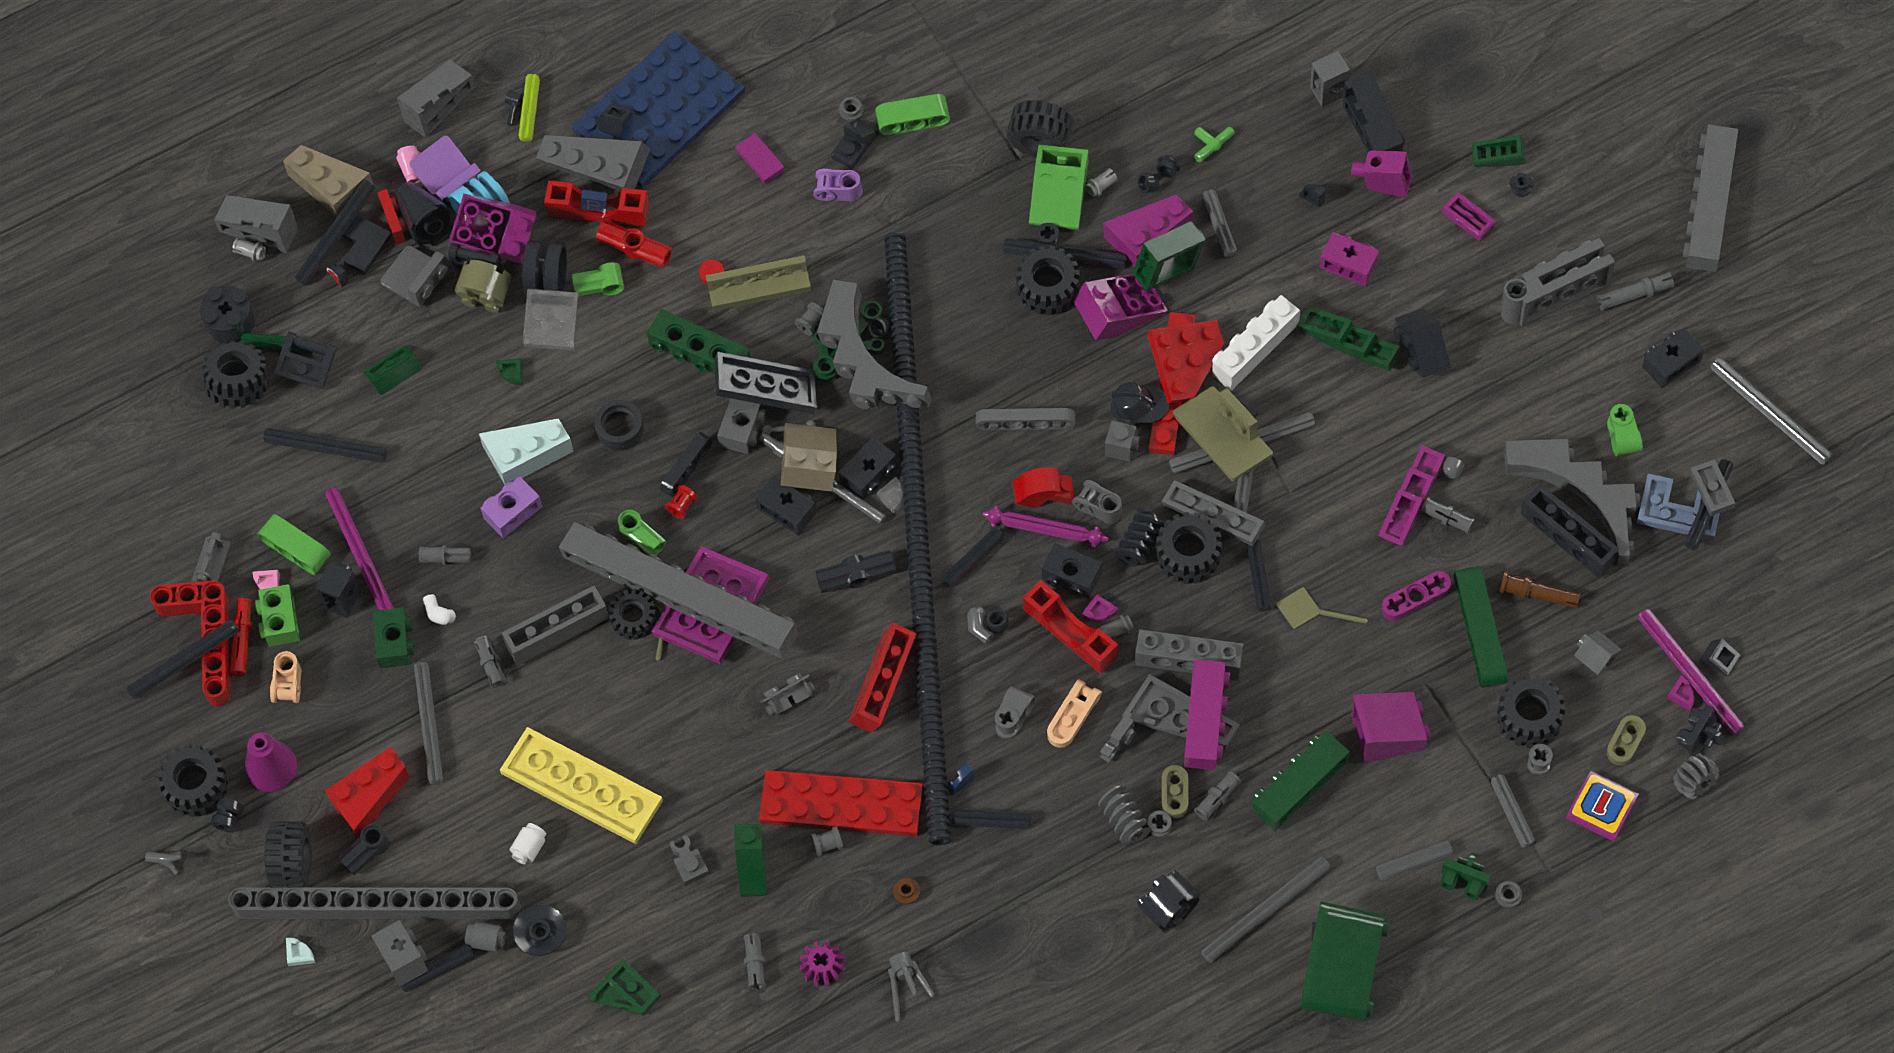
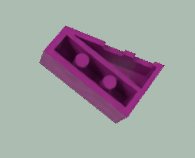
M1177 195L1104 222L1103 237L1120 254H1125L1127 261L1135 267L1143 243L1188 222L1193 223V210Z

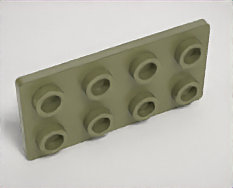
M1212 386L1173 410V415L1231 481L1237 480L1273 457V451L1259 437L1258 421L1228 388L1219 393Z

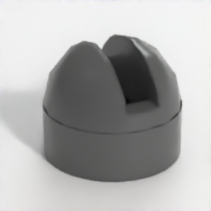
M1446 457L1442 471L1446 477L1453 479L1462 473L1465 464L1457 458Z

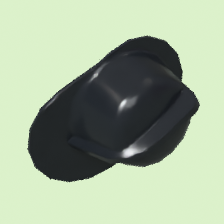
M1127 382L1120 385L1116 391H1112L1111 412L1119 421L1154 423L1164 417L1169 409L1165 392L1157 387Z

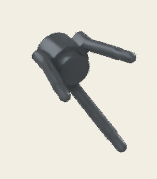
M908 952L898 953L889 959L892 968L888 969V973L891 978L896 1022L901 1020L897 977L899 980H906L912 995L916 996L917 991L912 980V976L915 973L931 998L935 995L920 972L916 961H912Z

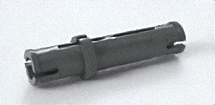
M1670 272L1651 279L1646 277L1639 283L1597 295L1598 304L1601 303L1599 307L1603 311L1644 296L1649 298L1656 292L1673 288L1674 281L1670 279L1672 275Z

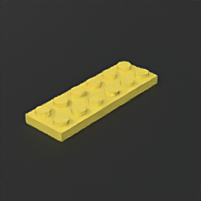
M528 727L500 769L502 775L634 844H637L663 802L661 796Z

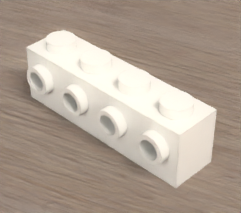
M1282 295L1275 301L1271 300L1258 318L1254 317L1250 320L1246 327L1247 329L1241 335L1238 333L1232 338L1229 343L1230 346L1225 351L1221 350L1214 356L1212 360V376L1232 391L1297 327L1300 310Z

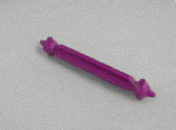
M995 506L994 509L985 511L982 516L988 518L993 527L1002 522L1007 527L1079 542L1089 540L1092 544L1091 547L1094 548L1101 542H1108L1109 540L1100 531V527L1095 526L1094 530L1089 531L1083 526L1010 511L1002 513L999 510L1000 506Z

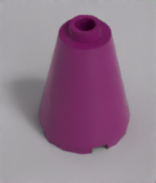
M267 733L254 734L249 739L245 761L247 779L253 786L263 792H275L287 787L286 785L295 778L298 765L294 752Z

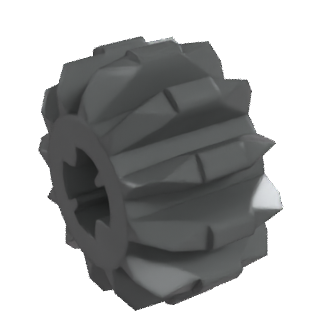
M1700 753L1695 757L1691 756L1688 761L1683 762V765L1677 768L1678 772L1674 775L1673 779L1677 790L1682 795L1684 794L1687 798L1693 800L1697 797H1702L1706 791H1709L1711 786L1715 785V780L1719 777V769L1710 758Z

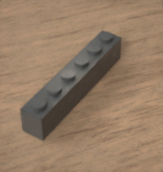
M1708 124L1706 134L1701 133L1699 148L1704 150L1703 155H1698L1696 170H1700V176L1694 178L1692 190L1697 192L1696 199H1691L1689 213L1694 214L1693 221L1688 220L1686 235L1690 236V243L1685 242L1682 256L1687 258V268L1713 272L1717 270L1738 129Z

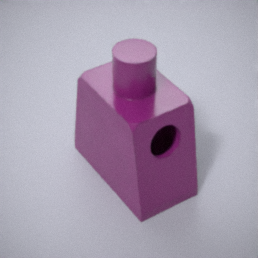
M1369 151L1366 162L1353 161L1352 176L1364 177L1367 189L1407 198L1412 180L1407 152Z

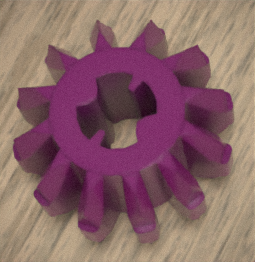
M815 941L814 949L806 946L805 952L807 955H800V962L803 963L799 966L800 972L806 973L804 977L807 982L814 979L816 987L821 981H824L825 986L828 987L830 985V978L838 981L839 975L837 973L844 972V966L841 964L845 961L844 955L839 954L838 946L830 949V942L828 941L824 943L823 947H820V943ZM819 961H820L821 963L827 962V965H825V966L822 965V964L817 965V963H818Z

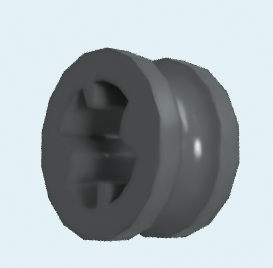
M1161 810L1151 813L1148 818V827L1152 828L1150 834L1155 837H1164L1171 831L1172 822L1168 813ZM1157 819H1163V824L1167 825H1162V829H1157L1156 824L1152 823H1157Z

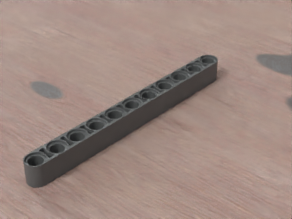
M241 887L233 890L228 898L233 912L241 919H513L520 913L521 909L517 894L510 888ZM248 900L245 906L237 907L239 901ZM275 900L272 906L263 907L266 901ZM301 900L298 906L290 907L292 901ZM320 900H328L325 906L316 907ZM354 900L350 907L342 906L345 901ZM381 900L378 906L369 907L371 901ZM407 900L403 907L395 906L398 901ZM452 900H460L458 906H448ZM505 900L513 901V904L509 907L501 906ZM424 901H434L431 906L422 907ZM477 901H487L483 907H475Z

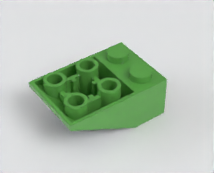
M1048 145L1038 146L1029 217L1030 225L1040 226L1043 223H1052L1057 228L1079 230L1089 165L1088 150Z

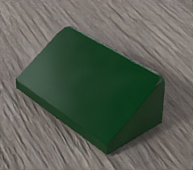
M403 346L363 373L380 395H383L420 371L422 367L415 354L409 348Z

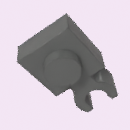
M1126 715L1122 718L1110 735V740L1101 749L1100 753L1102 755L1100 758L1110 763L1117 750H1120L1124 743L1128 745L1135 735L1133 719Z
M684 835L685 845L682 848L676 847L674 841L670 842L672 852L680 856L673 859L674 864L684 884L688 885L709 875V871L698 849L690 852V839Z

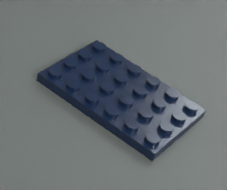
M674 30L572 125V130L582 138L642 141L650 148L637 183L643 189L739 99L746 90L745 86ZM610 104L632 111V116L621 137L601 132L598 129L600 115Z

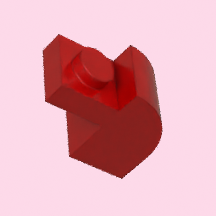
M1058 468L1034 469L1013 480L1015 502L1018 505L1037 508L1048 500L1070 504L1075 497L1072 477L1058 474Z

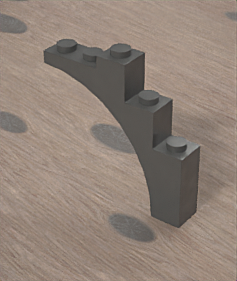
M833 280L817 333L823 345L829 348H837L833 360L837 374L844 378H853L849 391L853 404L862 409H868L869 407L878 409L880 400H883L889 404L898 402L914 408H919L920 406L929 407L932 398L927 386L911 383L891 374L878 364L866 350L859 332V308L862 295L858 284Z
M1568 439L1506 441L1504 449L1506 475L1527 476L1547 481L1565 489L1580 499L1597 516L1606 529L1610 541L1619 548L1616 561L1617 566H1627L1629 557L1634 555L1633 541L1628 540V533L1632 531L1631 518H1634L1635 510L1640 509V494L1635 493L1634 484L1607 485V473L1602 471L1601 461L1574 462L1573 448H1569Z

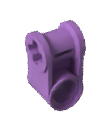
M819 169L816 171L815 177L818 179L817 188L813 193L816 199L821 201L851 202L858 200L862 196V185L857 172L853 170ZM849 184H854L853 187H846Z

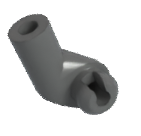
M980 606L973 607L967 614L968 630L983 643L988 644L994 634L983 626L985 610Z

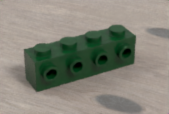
M1328 731L1321 737L1316 735L1309 742V748L1303 754L1297 753L1291 759L1290 766L1284 772L1282 770L1278 771L1271 779L1272 783L1266 789L1261 788L1253 796L1252 811L1275 832L1349 761L1350 751Z

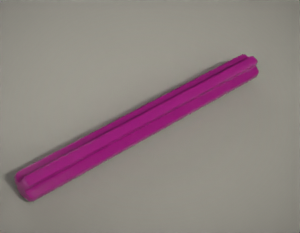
M334 487L327 490L325 495L378 609H394L338 488Z
M1648 609L1643 610L1638 615V620L1681 673L1689 680L1703 700L1709 706L1715 707L1714 713L1730 733L1738 734L1744 728L1743 723L1654 614Z

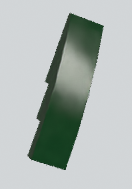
M1308 306L1296 325L1298 329L1349 356L1389 372L1402 353L1400 346L1378 339L1376 333L1354 326L1352 320Z

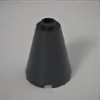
M412 182L401 184L397 188L395 199L411 237L416 244L421 247H425L424 245L426 244L436 246L450 236L453 222L456 219L455 211L450 206Z

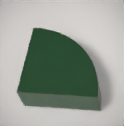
M522 359L496 360L498 371L507 382L523 385Z

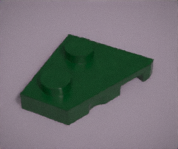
M623 959L587 996L592 1002L642 1016L662 997Z

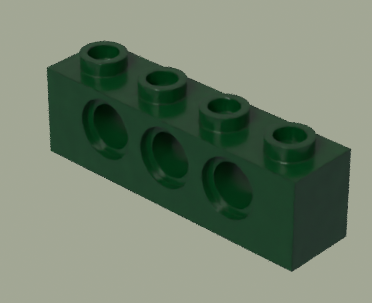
M663 309L660 310L647 331L648 342L654 350L672 354L676 360L680 362L687 361L702 372L709 371L715 374V356L717 352L751 358L749 348ZM675 336L681 337L679 340L676 341L671 340V338ZM698 346L703 347V349L699 351L693 350L695 347Z

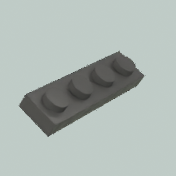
M1175 480L1162 500L1163 506L1181 514L1189 512V516H1194L1195 513H1198L1201 519L1206 516L1210 519V525L1215 523L1218 531L1251 546H1254L1265 527L1263 520Z

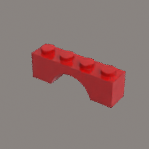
M548 181L544 201L548 217L604 222L607 220L614 224L646 227L650 204L647 191L622 188L616 194L607 195V211L604 213L581 209L583 190L573 183Z
M1040 580L1023 597L1024 611L1098 673L1102 674L1118 657V644L1099 628H1090L1076 618L1065 606L1061 597L1043 581Z

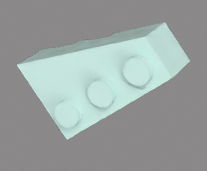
M559 419L479 434L482 446L504 484L511 480L514 481L519 476L524 478L574 452L570 437Z

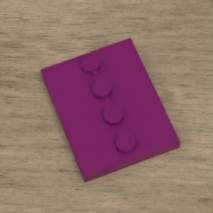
M702 546L686 571V574L691 576L693 574L701 576L710 585H721L728 593L734 596L740 594L754 605L770 579L769 575ZM669 606L665 607L652 630L653 636L718 664L722 663L736 639Z

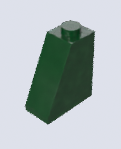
M761 823L734 825L735 856L740 897L767 896L766 844Z

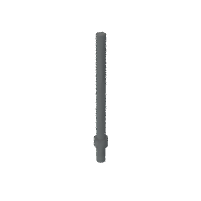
M763 432L759 440L773 449V453L782 459L784 442H779L766 432ZM834 480L832 487L834 493L879 524L884 522L886 515Z

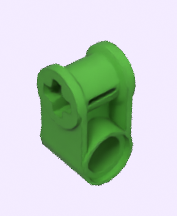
M1625 404L1615 405L1611 409L1610 417L1607 421L1615 456L1641 452L1643 449L1642 439L1637 429L1632 409Z

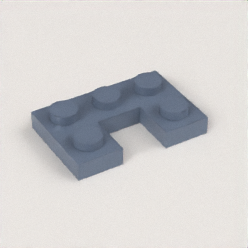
M1648 474L1637 524L1688 535L1703 501L1699 491H1697L1694 507L1671 503L1668 501L1673 479ZM1720 513L1712 515L1703 535L1704 539L1714 540Z

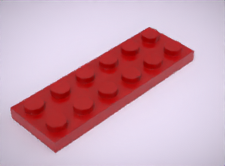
M765 770L759 821L762 824L832 829V827L836 826L838 830L918 836L923 783Z

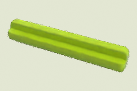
M528 74L525 80L519 128V139L523 142H530L533 139L540 82L539 76L536 74Z

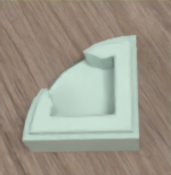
M286 938L288 966L315 963L314 955L306 944L295 938Z

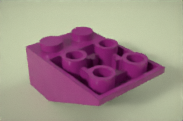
M463 193L449 242L488 254H500L501 258L521 264L537 211L511 203Z
M1133 274L1085 282L1073 299L1095 340L1116 337L1168 312L1156 289L1153 288L1146 291Z

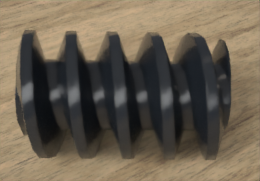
M1142 508L1137 509V514L1132 519L1133 522L1129 524L1128 531L1124 533V539L1119 543L1120 548L1115 550L1116 557L1130 566H1137V563L1145 564L1147 562L1146 557L1142 554H1151L1152 551L1147 546L1153 547L1156 545V541L1151 537L1157 538L1159 536L1157 529L1164 528V523L1155 514Z

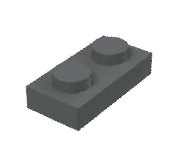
M1715 459L1690 468V474L1710 516L1735 508L1736 503Z

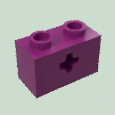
M1333 232L1320 256V268L1366 287L1378 264L1379 250H1376L1370 244L1356 242L1348 235H1339Z

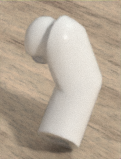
M431 594L423 598L428 618L432 622L442 625L454 622L455 612L452 609L447 610L446 608L439 607L435 595Z

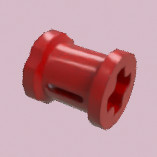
M681 485L678 486V492L671 502H667L665 508L673 516L684 519L686 517L685 512L692 502L697 501L698 496L690 488Z

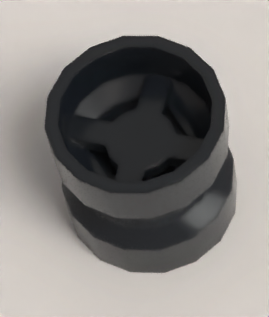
M219 798L216 805L217 813L212 816L210 824L218 830L234 833L238 825L237 817L242 814L244 806L232 799Z

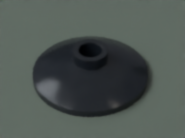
M534 905L526 908L518 915L513 926V937L517 946L523 952L532 956H545L553 953L562 945L566 936V923L563 916L558 910L548 905ZM540 930L546 932L543 937H537L536 933Z

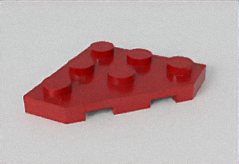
M1217 320L1152 329L1147 333L1168 404L1189 401L1197 394L1213 364L1214 356L1221 350L1224 344Z

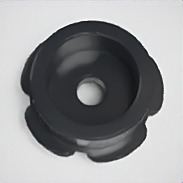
M1165 155L1157 159L1156 170L1162 176L1172 178L1176 172L1180 171V165L1175 157Z
M1518 173L1517 176H1513L1510 179L1509 185L1515 196L1525 197L1531 193L1534 181L1527 174Z

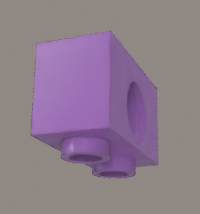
M519 476L514 481L511 480L506 483L502 491L495 497H489L481 507V512L486 522L504 539L541 509L542 504L539 495ZM509 503L515 504L512 508H504Z

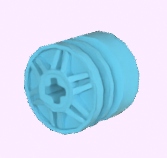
M485 171L477 175L478 180L472 178L469 181L472 192L462 185L448 195L450 204L456 214L458 213L463 193L506 203L510 202L502 187Z

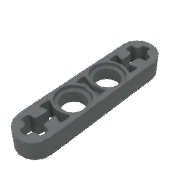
M1069 408L983 409L976 412V427L986 431L1064 430L1075 426V411Z

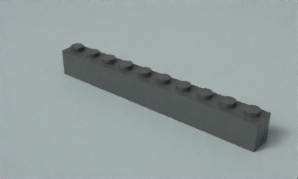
M574 522L559 546L565 559L629 589H636L638 593H640V590L644 591L645 596L649 595L651 599L780 659L785 658L799 634L795 622L790 617L773 614L764 605L759 604V606H756L740 594L734 596L728 593L721 585H710L697 574L692 576L686 574L679 566L675 564L669 566L653 554L647 556L631 544L623 545L610 534H605V536L599 534L596 529L588 524L582 526Z

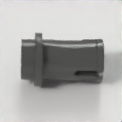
M1120 615V619L1103 625L1099 629L1111 639L1125 633L1130 634L1134 627L1128 615L1124 617Z

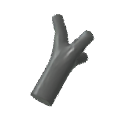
M147 851L145 856L146 862L160 863L170 868L175 875L179 873L173 861L182 858L180 851L168 854Z

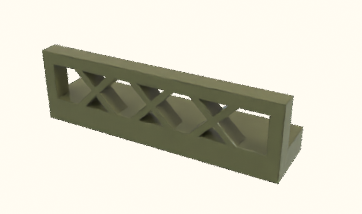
M805 255L706 275L713 311L811 291Z

